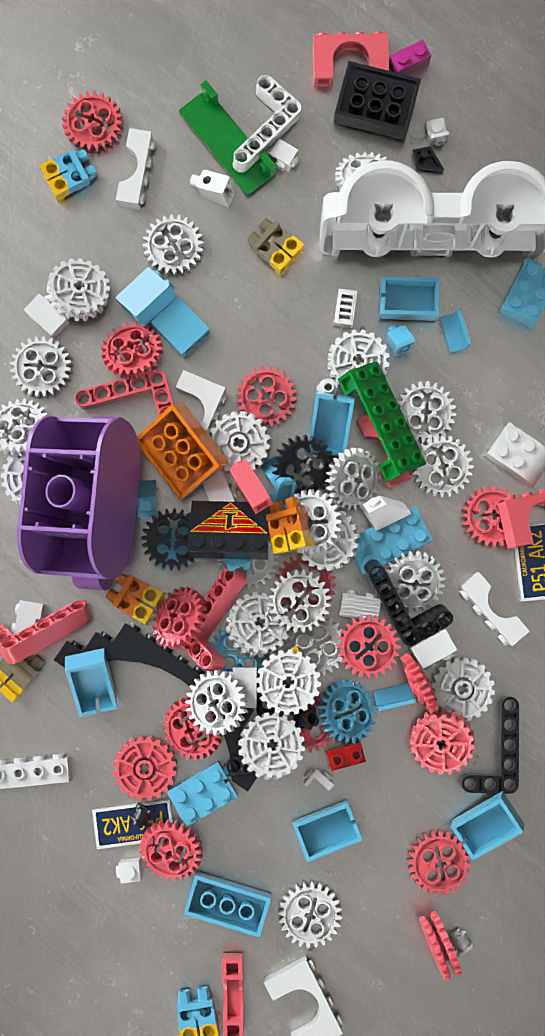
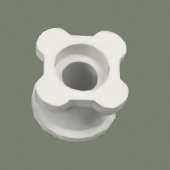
M329 378L323 379L316 388L317 392L334 394L335 397L339 393L337 383ZM329 386L331 390L327 391L325 390V387Z
M460 929L452 932L449 939L454 945L455 953L458 957L475 947L468 940L467 932Z

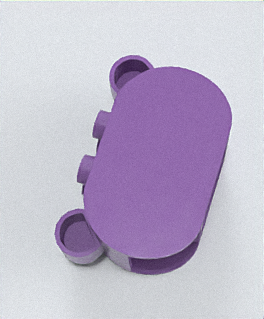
M46 416L39 419L32 427L26 446L17 529L19 554L24 565L31 572L46 575L72 576L73 584L79 589L105 591L110 588L113 580L125 569L131 555L134 540L141 456L135 430L123 417L93 416L91 418H64Z

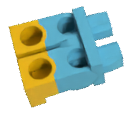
M72 149L68 153L39 165L57 202L64 200L65 196L89 186L90 180L98 176L93 165L86 168L82 167V164L90 161L85 149L74 152Z
M208 986L197 988L198 998L191 999L189 989L180 990L176 1005L180 1036H220L213 995L210 996Z

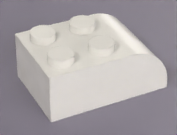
M510 422L504 427L484 456L531 489L545 471V446Z

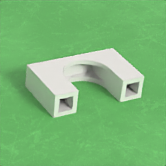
M183 370L176 389L178 392L197 399L204 406L205 415L201 426L211 436L210 427L213 421H217L220 415V411H218L220 404L224 405L228 396L226 388Z
M304 956L264 977V984L273 1001L293 990L301 989L312 993L319 1003V1009L314 1019L291 1031V1036H340L343 1034L342 1026H344V1023L339 1014L335 1015L332 1009L335 1005L330 996L326 997L323 991L326 987L321 978L317 979L314 973L317 969L312 959L308 961L307 957Z

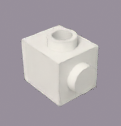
M278 139L269 154V157L279 170L289 172L291 167L294 168L299 161L298 149L281 139Z
M141 857L121 859L119 866H116L117 878H120L121 883L142 880Z

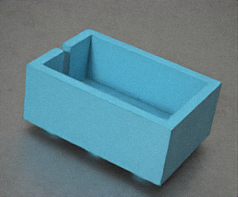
M527 257L499 313L533 329L545 308V268H541L543 264Z
M382 276L380 281L379 319L436 321L439 315V278Z
M316 392L309 438L314 436L315 442L318 439L322 440L321 446L324 444L328 445L325 451H332L331 455L339 456V452L344 453V450L347 449L355 397L337 395L336 399L333 398L334 394ZM310 444L311 452H316V453L320 452V451H314V450L311 448V444Z
M104 648L66 656L65 672L79 717L96 714V698H99L100 712L118 709L117 694Z
M220 761L215 762L167 791L186 827L238 797V793L231 780L229 779L225 783L224 779L228 775L225 774Z
M503 791L456 817L451 824V828L459 841L464 840L463 847L472 861L523 833L525 826Z
M347 800L292 821L307 862L362 841Z

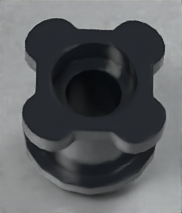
M310 707L308 711L299 709V714H294L293 716L297 728L312 730L313 726L319 725L315 707Z
M138 802L136 805L137 809L130 818L133 820L132 824L143 828V826L149 825L147 822L150 816L154 815L155 811Z

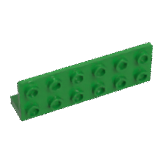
M205 80L200 84L201 93L180 108L179 113L248 196L276 174V164L264 151L247 171L242 173L235 171L233 168L234 153L248 137L218 101V94ZM238 159L240 162H245L244 159Z
M377 361L351 369L337 379L345 396L351 395L357 390L389 457L388 460L378 465L386 483L402 474L426 465L419 446Z

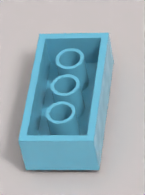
M416 506L409 509L410 515L376 531L374 527H371L359 533L360 538L357 539V542L360 543V546L355 548L354 551L357 554L355 557L353 556V559L362 576L366 574L364 567L369 560H378L383 566L395 560V557H401L402 553L405 555L409 551H413L433 541Z
M196 871L183 914L260 938L270 905L271 894Z

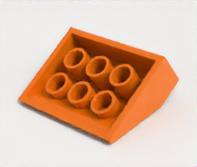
M183 401L172 404L137 436L139 447L179 500L185 498L229 463Z

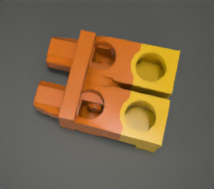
M298 497L285 499L286 510H283L282 501L272 502L273 504L269 506L270 514L266 515V520L268 521L273 554L286 553L315 545L314 537L311 538L306 507L300 506Z
M121 573L114 581L122 586L121 590L118 593L110 588L105 597L113 603L114 607L148 626L156 610L143 604L139 599L158 608V604L161 603L166 593L131 575L127 576Z

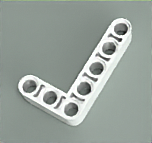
M262 75L258 78L256 95L275 113L235 151L233 168L240 173L247 171L259 159L260 154L264 151L267 152L299 120L301 112L299 101L268 75ZM251 147H257L258 149L253 150ZM238 159H244L245 162H240Z

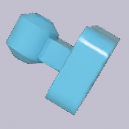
M290 477L278 478L275 482L273 494L269 495L271 501H282L283 510H286L284 508V505H286L285 499L294 497L296 482Z

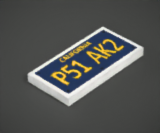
M545 522L529 523L534 543L514 548L520 602L545 599Z
M170 799L141 802L155 811L154 815H151L147 822L149 825L143 826V828L132 824L133 820L130 818L137 809V803L93 809L97 849L140 844L143 834L147 828H151L153 823L158 825L161 820L165 825L167 819H169L171 824H173Z

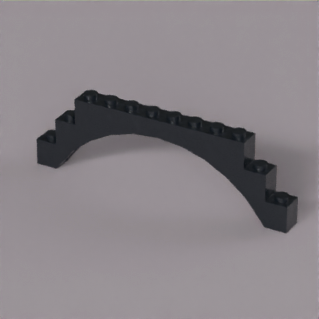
M132 622L130 625L125 623L113 641H111L112 637L106 632H95L84 650L82 649L83 645L73 639L72 642L66 641L54 658L55 662L65 668L66 656L104 648L107 661L139 662L153 666L179 678L188 686L196 685L194 679L201 680L200 674L205 673L204 670L196 665L194 668L188 665L189 660L181 655L176 657L172 654V649L157 644L156 638L149 633L145 636L139 632L141 628ZM219 685L218 691L220 694L223 692V687ZM203 694L202 699L207 701L206 695ZM228 702L227 709L231 712L232 704ZM244 708L248 713L241 714L245 720H238L240 727H234L233 732L227 731V734L224 735L230 758L243 756L239 755L238 751L241 749V746L238 745V741L243 738L240 735L243 731L242 728L254 712V708ZM230 762L231 771L237 772L238 765L235 762ZM255 775L231 777L232 782L248 792L257 777Z

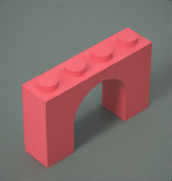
M339 32L337 34L319 33L313 36L314 86L333 85V60L344 50L359 51L366 57L369 66L389 71L388 33L374 32L365 34L364 32H356L355 34H346Z
M245 459L233 464L232 468L229 469L243 499L250 504L255 514L272 505L270 496L248 461Z
M545 490L538 491L537 495H533L532 492L521 494V498L517 499L515 495L503 498L504 501L497 505L507 548L510 549L534 543L529 525V513L535 504L545 507Z

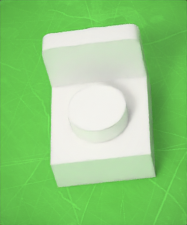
M444 118L425 121L424 125L429 145L435 144L440 146L445 144L449 139L450 133L446 130Z

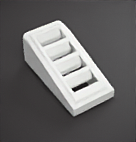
M339 289L334 326L353 327L357 291ZM342 294H344V295L353 296V299H347V298H341V297H342ZM341 302L352 303V306L341 305ZM340 309L351 310V313L342 312ZM339 315L348 316L350 320L339 318Z

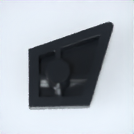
M431 146L412 150L416 169L444 172V168Z

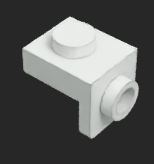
M317 768L314 770L310 769L303 777L305 779L303 783L306 787L314 778L329 791L334 786L332 782L334 778L326 771L322 773Z

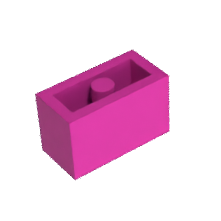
M420 40L390 55L389 68L392 72L410 75L429 66L432 55L424 40Z

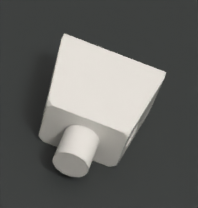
M203 170L201 176L193 174L190 179V185L198 189L201 197L230 208L236 194V189L229 176Z

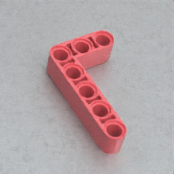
M161 370L145 372V376L139 374L138 378L134 375L130 379L127 377L83 389L75 395L77 405L84 410L148 393H153L159 416L174 404L167 378ZM161 376L163 381L160 384H155L153 382L155 377ZM138 381L145 382L144 387L141 389L135 388V384ZM120 386L126 387V391L123 394L117 393V389ZM102 391H107V397L104 399H100L99 393ZM161 394L168 395V399L165 402L158 401ZM83 396H89L88 403L81 404V398Z
M225 567L203 599L206 601L203 606L207 608L203 614L207 615V617L202 619L205 625L199 627L202 632H197V639L192 637L191 644L186 643L185 648H183L202 669L213 672L220 670L221 672L224 668L225 660L223 656L207 639L247 581L246 573L239 569L229 572L227 567Z
M77 600L15 635L0 623V656L9 664L18 663L88 624L92 617L86 601Z

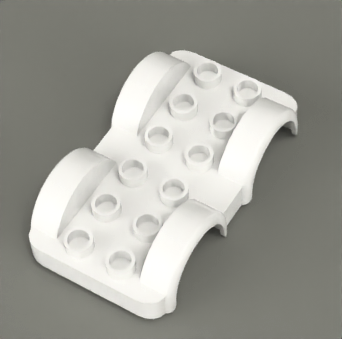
M386 160L371 162L355 170L344 182L340 192L324 196L320 224V252L335 257L339 256L340 250H363L372 257L384 256L390 250H409L412 257H450L453 250H477L478 253L489 258L497 257L504 251H521L523 257L542 255L545 253V177L538 170L527 164L516 161H502L490 164L478 171L470 179L463 193H431L424 179L409 166ZM372 231L376 234H384V236L382 238H376L374 237ZM492 232L497 234L498 239L492 238L489 234H492Z

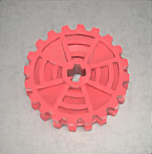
M443 708L441 712H438V710L431 714L426 712L423 719L420 717L417 719V724L413 726L410 744L412 745L411 753L416 754L414 759L416 762H421L423 769L428 767L431 773L438 771V775H443V772H447L449 775L452 774L453 770L460 771L462 765H468V759H472L475 739L474 731L470 729L471 724L469 721L464 722L465 717L463 715L457 716L456 711L447 712V709Z
M143 735L139 736L137 740L133 738L128 741L129 745L125 743L121 747L122 752L119 751L115 756L118 759L113 762V767L116 768L113 776L118 778L115 783L117 786L121 785V792H128L131 799L136 796L138 801H142L144 798L147 801H152L154 796L156 798L161 797L162 791L166 793L170 789L169 785H172L175 781L173 776H176L178 769L174 768L178 764L177 760L173 759L175 753L169 751L168 743L162 744V739L160 738L154 740L151 735L147 739ZM144 763V766L148 764L150 766L148 768L150 772L147 773V770L143 772L141 770L143 768L141 764Z
M434 911L430 914L434 931L426 917H419V921L433 958L446 982L451 977L447 962L457 977L462 975V970L444 925L437 912Z

